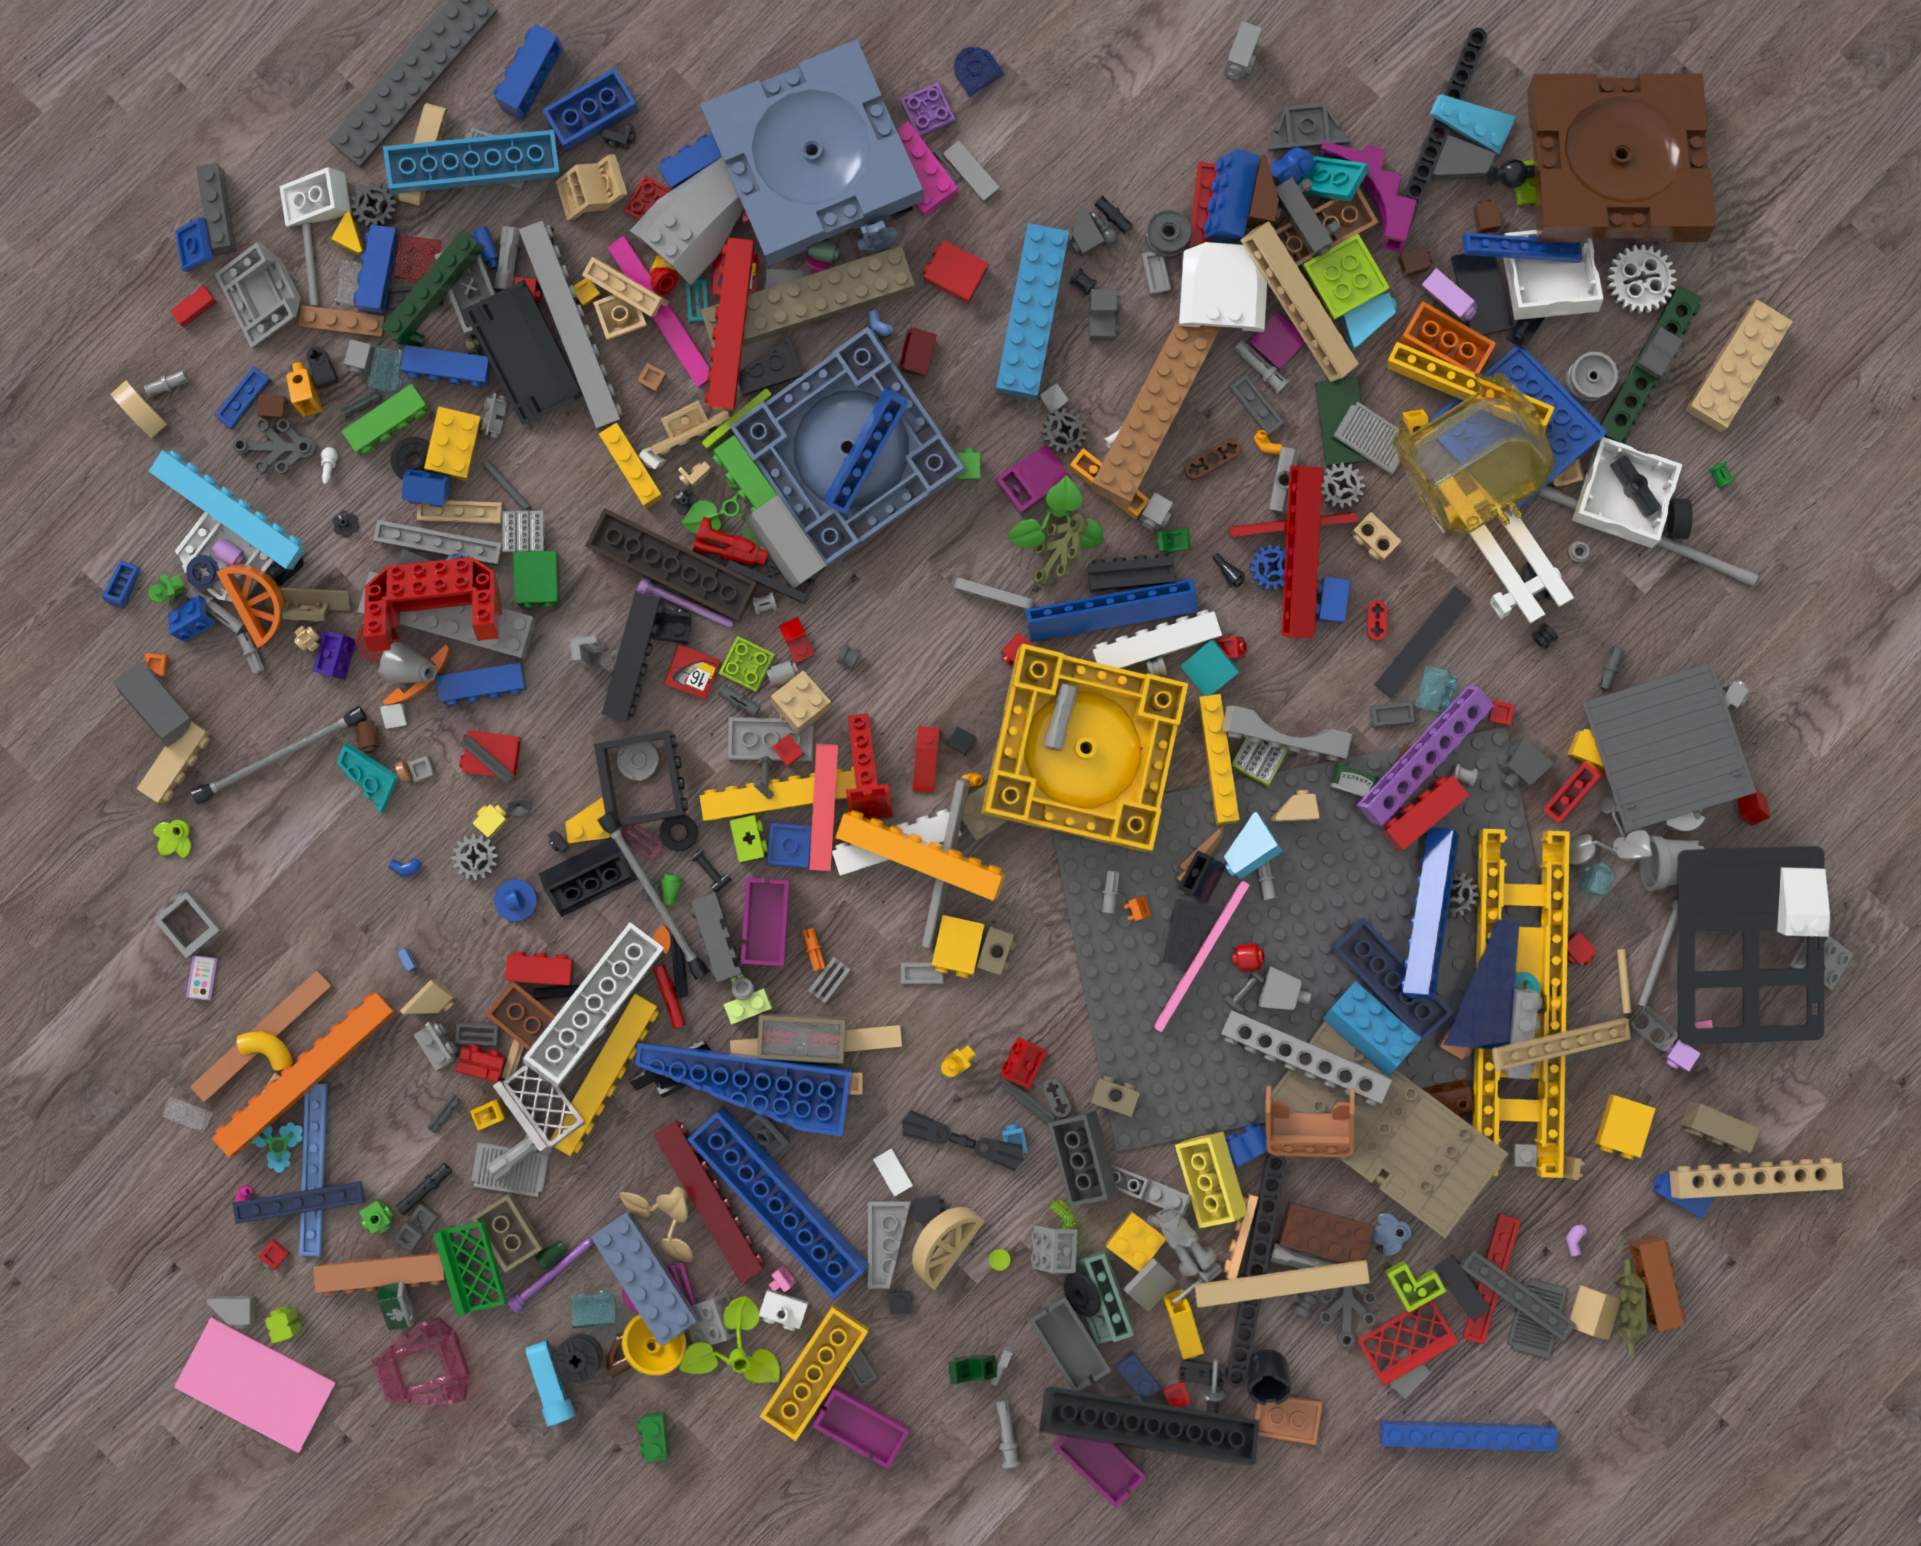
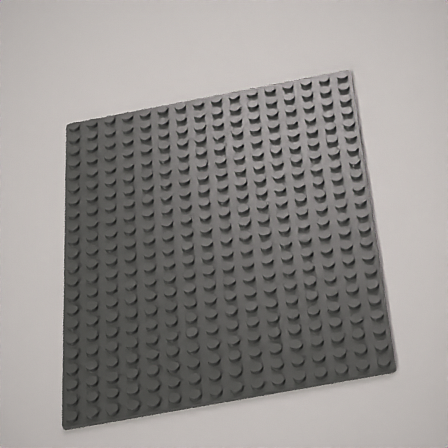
M1504 727L1467 734L1461 741V744L1451 751L1447 759L1438 765L1432 776L1425 779L1418 791L1406 800L1403 807L1407 804L1416 803L1417 800L1415 798L1424 790L1434 788L1431 784L1438 778L1452 776L1456 764L1471 770L1477 769V777L1473 787L1459 782L1469 796L1432 826L1436 828H1453L1459 834L1454 873L1458 872L1460 877L1465 873L1468 876L1467 880L1472 878L1474 880L1473 885L1478 886L1479 830L1505 829L1507 839L1500 846V858L1504 860V863H1507L1504 866V884L1540 885L1519 785L1513 791L1508 790L1503 785L1508 775L1501 770V765L1511 748L1508 731ZM1402 747L1339 759V762L1329 761L1278 771L1269 787L1251 777L1234 780L1239 821L1235 824L1225 825L1223 838L1210 856L1227 865L1228 862L1224 856L1252 814L1257 812L1263 818L1283 852L1269 860L1272 877H1275L1273 882L1277 898L1271 900H1263L1261 883L1258 882V879H1260L1258 869L1240 879L1236 875L1232 876L1227 868H1225L1207 904L1178 889L1181 882L1176 877L1182 872L1178 865L1222 826H1216L1210 785L1163 794L1153 851L1147 853L1052 830L1101 1078L1103 1079L1104 1075L1115 1078L1116 1084L1123 1086L1124 1082L1135 1085L1137 1086L1136 1091L1140 1092L1132 1117L1107 1109L1114 1145L1117 1151L1245 1127L1252 1123L1260 1124L1266 1122L1265 1101L1267 1086H1271L1272 1093L1289 1069L1284 1067L1285 1062L1278 1059L1276 1063L1264 1058V1053L1259 1051L1256 1054L1245 1050V1045L1239 1042L1233 1045L1224 1041L1225 1036L1221 1034L1231 1010L1234 1011L1223 1001V998L1227 994L1233 998L1253 976L1251 974L1252 971L1242 972L1239 970L1238 965L1234 966L1232 954L1236 953L1238 945L1256 943L1259 947L1263 948L1265 964H1262L1260 970L1256 972L1264 979L1267 968L1273 967L1301 980L1300 990L1311 992L1309 1004L1297 1002L1294 1010L1260 1007L1258 1002L1263 983L1259 981L1240 1002V1005L1244 1007L1240 1014L1306 1043L1311 1041L1325 1022L1322 1018L1355 981L1384 1005L1330 947L1359 919L1365 918L1404 960L1409 957L1408 940L1413 932L1411 921L1416 912L1415 897L1419 893L1418 877L1422 873L1421 857L1425 854L1424 837L1428 834V830L1404 850L1396 851L1381 833L1384 827L1371 823L1357 806L1363 797L1330 788L1335 764L1379 776V781L1395 764L1394 762ZM1309 790L1310 794H1315L1319 819L1312 821L1271 822L1272 816L1292 795H1297V791ZM1401 807L1400 809H1398V810L1392 815V817H1393V818H1394L1395 816H1396V817H1399V816L1401 815V814L1399 813V811H1400L1403 807ZM1108 871L1120 873L1117 892L1119 895H1117L1115 914L1102 912L1104 893L1102 892L1105 891ZM1241 881L1248 883L1250 886L1163 1031L1156 1030L1154 1024ZM1454 893L1453 897L1458 898L1459 895ZM1469 893L1466 895V901L1469 899ZM1145 895L1151 916L1137 921L1135 919L1128 920L1127 917L1133 913L1131 908L1124 909V905L1128 904L1129 900ZM1177 899L1219 908L1185 966L1163 962ZM1504 905L1501 907V924L1504 927L1541 928V906ZM1471 906L1473 913L1466 911L1465 918L1458 914L1457 919H1454L1451 914L1446 921L1436 994L1454 1013L1424 1042H1418L1395 1068L1421 1089L1465 1079L1467 1082L1474 1081L1477 906ZM1502 991L1499 997V1010L1503 1013H1510L1511 1002L1506 991ZM1566 1013V1031H1570ZM1243 1028L1240 1031V1037L1243 1039H1248L1252 1035L1250 1028ZM1447 1028L1455 1031L1459 1028L1470 1035L1468 1038L1473 1041L1471 1044L1473 1049L1467 1058L1464 1057L1463 1060L1458 1059L1437 1047ZM1268 1036L1260 1039V1046L1263 1048H1268L1272 1044V1039ZM1283 1045L1279 1052L1282 1056L1286 1057L1291 1054L1292 1048L1289 1045ZM1575 1053L1565 1055V1063L1576 1059ZM1113 1089L1110 1092L1111 1100L1117 1101L1121 1098V1091L1119 1089Z

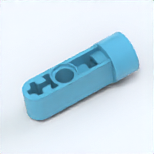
M545 1340L526 1347L527 1358L544 1407L542 1413L547 1427L576 1417L571 1399H567L562 1380L554 1369L553 1353L549 1342Z

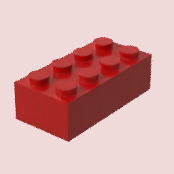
M1453 775L1438 778L1431 784L1434 788L1421 792L1415 798L1417 800L1416 803L1407 804L1399 811L1401 814L1399 817H1392L1389 822L1383 825L1384 829L1381 833L1396 851H1401L1408 847L1469 796Z

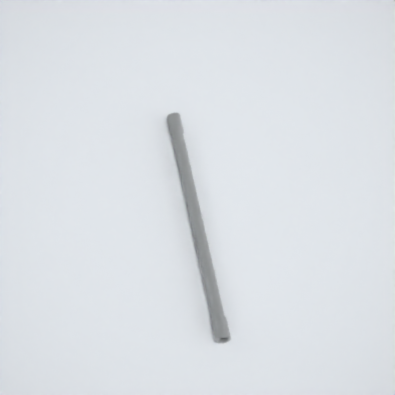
M1548 485L1538 493L1543 498L1558 502L1574 510L1578 499ZM1661 535L1660 541L1657 543L1661 547L1732 576L1736 580L1750 586H1754L1758 579V575L1753 572L1733 566Z

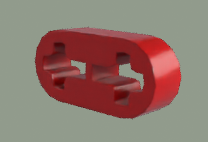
M1380 600L1373 601L1367 607L1366 633L1372 641H1380L1387 633V606ZM1376 605H1378L1379 609H1382V612L1378 614V619H1375L1376 614L1371 610ZM1375 622H1378V629L1382 630L1378 637H1375V633H1371V630L1375 628Z

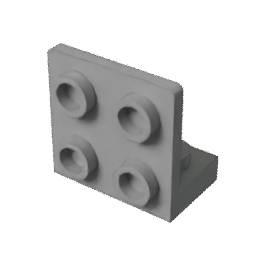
M1807 936L1790 964L1792 968H1804L1807 965ZM1830 936L1824 937V986L1833 990L1853 953ZM1812 937V949L1818 950V937Z
M433 1021L425 1024L426 1027L414 1034V1037L434 1069L438 1071L459 1057L457 1054L459 1050L453 1041H449L446 1037L447 1030L444 1025Z
M1034 1225L1032 1233L1033 1253L1031 1254L1032 1268L1049 1273H1076L1077 1229H1054Z
M728 1292L722 1293L710 1300L691 1305L701 1322L688 1330L692 1343L703 1341L713 1345L737 1336L736 1329H728L723 1321L724 1311L731 1303Z

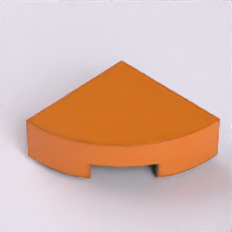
M145 653V660L149 668L155 674L166 677L168 656Z
M662 924L652 939L663 946V952L668 954L671 947L670 933Z

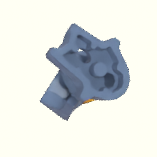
M882 215L853 227V229H859L863 235V238L858 241L859 250L875 253L891 246L898 233L894 227L886 226L883 221L890 219V215L887 217Z

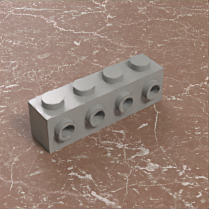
M1513 988L1507 1045L1534 1039L1535 1031L1539 1029L1537 1010H1540L1542 1005V998L1539 997V993L1535 990ZM1535 1063L1505 1069L1503 1073L1509 1078L1530 1079V1073H1534Z

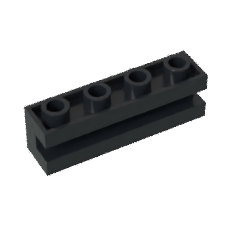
M1167 553L1156 554L1155 558L1147 559L1146 555L1135 556L1134 560L1127 561L1125 557L1114 558L1113 562L1106 563L1104 559L1093 560L1092 564H1088L1090 592L1148 587L1176 582L1173 570V556L1168 557Z

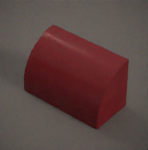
M914 327L907 330L898 365L901 372L919 376L927 375L937 337L936 334Z

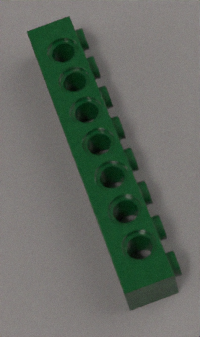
M1681 285L1673 291L1671 298H1669L1600 422V425L1607 431V434L1604 436L1605 438L1619 443L1626 442L1631 433L1628 429L1631 424L1635 425L1641 415L1638 411L1641 406H1646L1651 397L1648 393L1651 388H1656L1661 379L1660 377L1657 379L1637 367L1636 364L1660 327L1665 330L1666 326L1671 327L1674 335L1679 338L1682 333L1685 334L1691 325L1688 321L1692 315L1695 316L1701 307L1698 304L1702 298L1701 296ZM1676 308L1684 312V317L1676 314ZM1636 381H1641L1643 383V390H1640L1636 387ZM1625 399L1632 400L1634 407H1627ZM1615 417H1620L1623 420V426H1618L1615 423Z

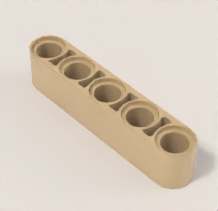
M428 103L425 104L414 143L441 141L448 117L447 108ZM427 191L400 193L399 201L421 207Z

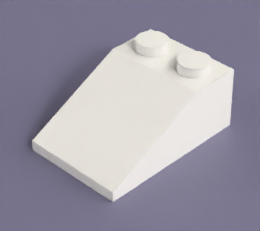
M327 167L279 186L286 227L336 219L343 216L346 212L350 211L351 213L344 172Z
M1781 867L1777 932L1786 936L1829 937L1830 911L1825 869Z

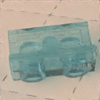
M374 346L367 388L387 393H393L396 389L400 388L401 377L399 373L402 366L403 350Z
M1426 666L1415 707L1442 714L1451 704V693L1457 683L1456 674L1449 670Z
M600 1291L596 1295L579 1293L574 1297H570L573 1329L616 1325V1300L613 1293Z

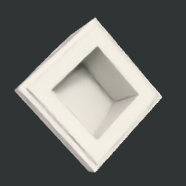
M399 703L380 707L386 729L407 725L404 704Z

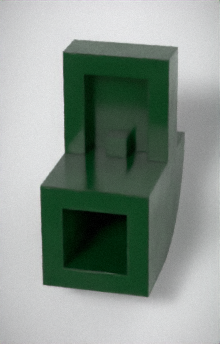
M995 1355L964 1356L948 1362L950 1384H960L970 1380L985 1381L997 1377Z

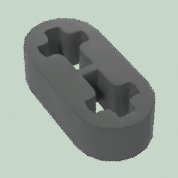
M1047 1079L1043 1084V1092L1052 1112L1057 1117H1066L1071 1111V1105L1065 1091L1057 1079ZM1050 1082L1054 1085L1058 1084V1088H1056L1058 1096L1056 1097L1053 1096L1051 1091L1047 1092L1046 1090ZM1058 1098L1062 1104H1067L1064 1113L1056 1112L1055 1110L1058 1107L1056 1102Z

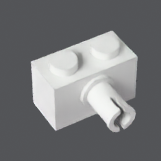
M768 1288L759 1316L763 1317L762 1320L767 1323L774 1324L776 1321L782 1323V1327L795 1331V1328L800 1329L809 1302L778 1291L773 1292L772 1289Z

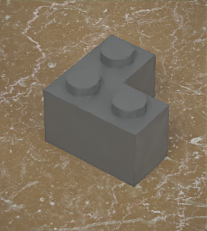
M1091 289L1089 297V340H1114L1115 334H1119V321H1115V315L1119 313L1121 296H1117V289Z

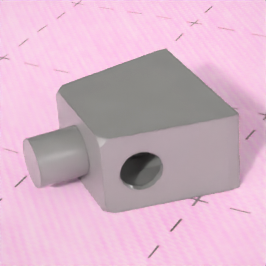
M1268 967L1258 1006L1294 1010L1297 1002L1309 1004L1311 992L1300 990L1301 980L1273 967Z

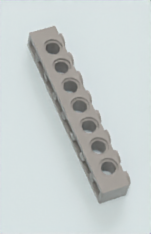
M1232 1010L1221 1033L1225 1036L1224 1041L1236 1045L1239 1042L1245 1045L1244 1049L1251 1053L1262 1052L1265 1054V1059L1275 1063L1277 1059L1285 1062L1284 1067L1295 1072L1297 1068L1305 1071L1304 1076L1316 1080L1317 1077L1324 1079L1325 1085L1334 1089L1340 1086L1345 1089L1344 1093L1350 1095V1088H1354L1355 1098L1357 1094L1365 1097L1364 1102L1373 1106H1377V1103L1382 1105L1392 1082L1391 1079ZM1243 1028H1250L1252 1035L1248 1039H1243L1240 1037V1031ZM1264 1036L1272 1039V1044L1268 1048L1260 1046V1039ZM1289 1045L1292 1048L1291 1054L1286 1057L1282 1056L1279 1052L1281 1046ZM1307 1053L1312 1057L1309 1065H1302L1299 1062L1302 1054ZM1323 1062L1331 1064L1332 1070L1330 1073L1323 1074L1320 1072L1319 1067ZM1349 1071L1352 1074L1351 1081L1348 1083L1342 1082L1339 1079L1340 1073ZM1362 1080H1369L1372 1083L1370 1091L1365 1092L1360 1089L1359 1084Z

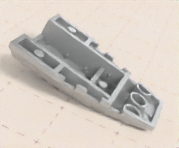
M719 158L658 199L630 230L644 245L647 244L670 264L677 274L691 286L721 254L723 244L733 232L732 229L737 220L740 219L744 209L723 158Z

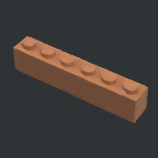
M438 1252L326 1263L313 1266L315 1293L322 1292V1296L334 1295L335 1291L343 1290L344 1294L355 1293L358 1288H365V1291L378 1290V1286L404 1282V1284H408V1287L421 1286V1282H429V1285L442 1284V1280L446 1279Z

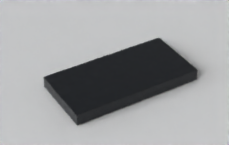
M1465 253L1452 256L1451 262L1458 287L1470 296L1478 307L1474 318L1471 321H1467L1468 327L1483 336L1512 329L1513 324L1496 258L1465 255Z

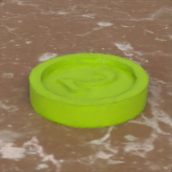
M995 1249L989 1256V1263L995 1270H1005L1010 1264V1255L1004 1249Z

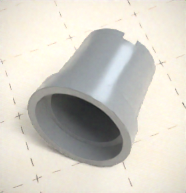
M1650 836L1653 856L1639 859L1640 875L1645 888L1648 891L1663 890L1666 886L1677 885V856L1679 852L1688 849H1705L1704 846H1699L1701 842L1699 840L1664 839L1661 836Z

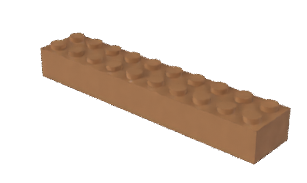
M1178 318L1092 482L1090 491L1128 509L1221 327L1203 325L1200 327L1179 326Z

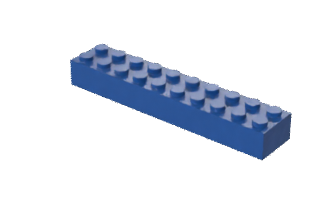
M724 1106L687 1139L833 1299L869 1266V1263Z

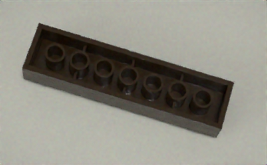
M605 508L585 545L587 549L738 623L741 622L758 587L757 582Z

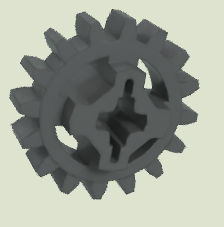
M370 182L369 187L362 184V191L355 190L358 196L351 197L352 201L355 202V204L350 205L351 209L355 211L353 216L359 218L358 222L361 225L365 223L367 228H370L372 224L379 226L380 223L383 226H387L385 221L387 219L393 221L390 215L397 214V211L393 208L398 206V203L393 200L395 195L389 193V187L383 188L380 182L376 187L373 182ZM371 199L376 203L377 212L372 208ZM372 215L376 218H368V216Z
M1065 408L1062 409L1061 413L1054 410V416L1047 415L1049 422H1043L1042 426L1046 428L1041 431V434L1046 435L1043 442L1050 443L1048 449L1055 447L1056 454L1059 450H1063L1064 455L1067 454L1068 450L1073 454L1075 446L1080 449L1082 447L1080 441L1085 442L1087 438L1082 435L1088 431L1087 428H1083L1086 421L1079 420L1080 413L1074 416L1073 409L1069 413H1066ZM1055 422L1056 429L1051 432V425ZM1062 428L1064 430H1069L1067 435L1065 433H1060ZM1078 431V437L1074 441L1072 434Z
M1458 872L1454 873L1452 883L1459 884L1452 885L1447 918L1451 914L1454 919H1457L1458 914L1465 918L1466 911L1473 913L1471 906H1478L1475 899L1480 898V895L1476 893L1479 888L1477 885H1473L1474 880L1472 878L1467 880L1468 876L1465 873L1461 877ZM1456 893L1459 895V897L1455 898L1453 897V894ZM1469 893V899L1466 901V895Z

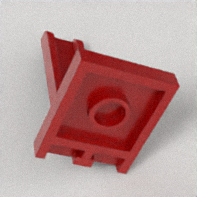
M869 713L848 716L856 788L846 790L849 812L852 810L859 811L864 814L863 817L870 820L871 818L894 817L889 785H878Z

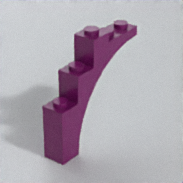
M1323 141L1319 157L1367 163L1369 171L1361 185L1369 192L1379 209L1383 223L1382 248L1402 253L1417 200L1396 195L1401 175L1381 170L1386 150L1366 145L1364 151H1360L1355 148Z

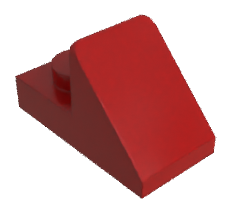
M798 617L778 625L796 664L815 656Z

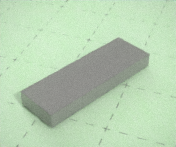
M959 140L943 153L945 159L983 202L1000 189Z

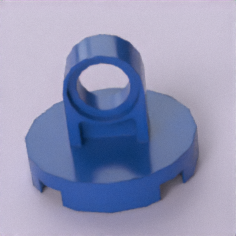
M514 879L506 881L498 888L494 902L499 915L506 920L517 922L524 921L532 916L536 909L538 898L532 885L526 881Z

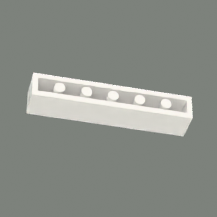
M1207 609L1196 613L1197 617L1191 619L1188 616L1176 619V623L1168 625V622L1156 626V630L1148 632V629L1136 632V636L1131 638L1125 635L1116 638V642L1109 645L1107 642L1095 645L1096 649L1092 650L1095 663L1123 669L1157 658L1158 656H1164L1220 638L1222 633L1215 612L1209 613Z
M948 809L936 812V817L929 819L928 815L917 818V823L909 825L908 822L896 825V827L903 829L905 834L910 835L913 833L923 837L922 840L925 842L942 843L944 842L950 812ZM847 842L836 845V850L832 851L840 876L890 860L853 844L848 846Z

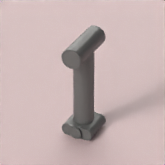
M765 756L757 761V764L761 767V779L754 783V787L767 799H771L774 793L768 788L770 769L775 766V763L768 756Z
M1256 971L1251 972L1253 976L1233 998L1229 994L1223 998V1001L1239 1014L1244 1009L1240 1002L1259 981L1263 983L1265 980Z

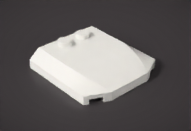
M1205 242L1184 251L1179 326L1200 327L1203 325L1242 328V331L1264 332L1267 281L1244 245Z
M206 512L203 513L175 550L183 563L182 567L185 573L188 563L199 555L212 557L218 562L219 569L228 566L217 559L215 554L211 552L213 546L220 538L223 540L227 539L244 550L243 556H245V559L242 562L244 565L256 567L266 573L267 569L275 563L270 557ZM207 567L204 569L197 568L202 573V578L203 576H210L206 571ZM234 573L243 589L247 575ZM254 578L249 591V595L252 593V591L259 583ZM218 580L213 587L206 589L217 599L232 602L221 580Z

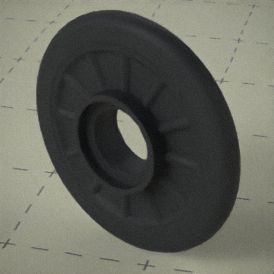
M408 437L395 445L390 458L391 466L400 479L403 480V475L409 469L425 472L424 467L430 443L419 437ZM412 454L420 457V463L416 466H412L408 462V458Z
M1079 1272L1070 1273L1064 1281V1292L1076 1312L1083 1316L1091 1317L1096 1315L1101 1306V1298L1097 1287L1086 1275ZM1080 1291L1084 1294L1085 1299L1080 1294Z

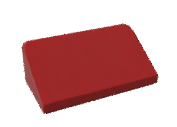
M203 285L170 311L177 322L184 328L217 303V301Z

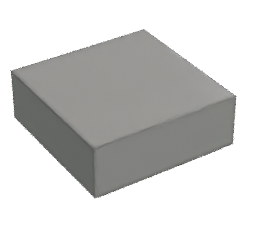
M428 755L407 762L414 783L435 776Z

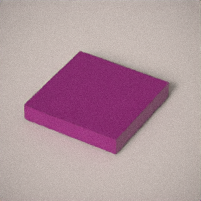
M1276 311L1265 323L1264 332H1257L1248 343L1279 371L1305 344V341L1297 328Z

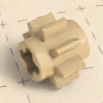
M301 626L294 632L297 637L293 640L302 651L309 649L313 652L320 646L317 640L321 637L311 626L307 629Z

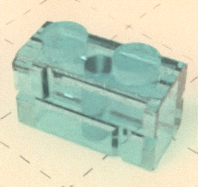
M1601 862L1599 864L1594 863V866L1586 867L1583 873L1584 878L1581 879L1578 888L1593 896H1605L1608 894L1611 887L1609 884L1613 882L1616 874L1614 871H1611V866Z

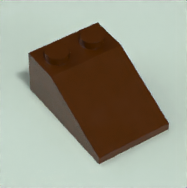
M1264 154L1261 155L1258 163L1246 224L1247 228L1252 229L1268 221L1271 226H1276L1281 212V208H1278L1279 199L1267 156Z

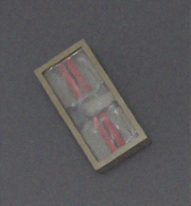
M761 1013L759 1015L757 1059L843 1063L845 1059L847 1017Z

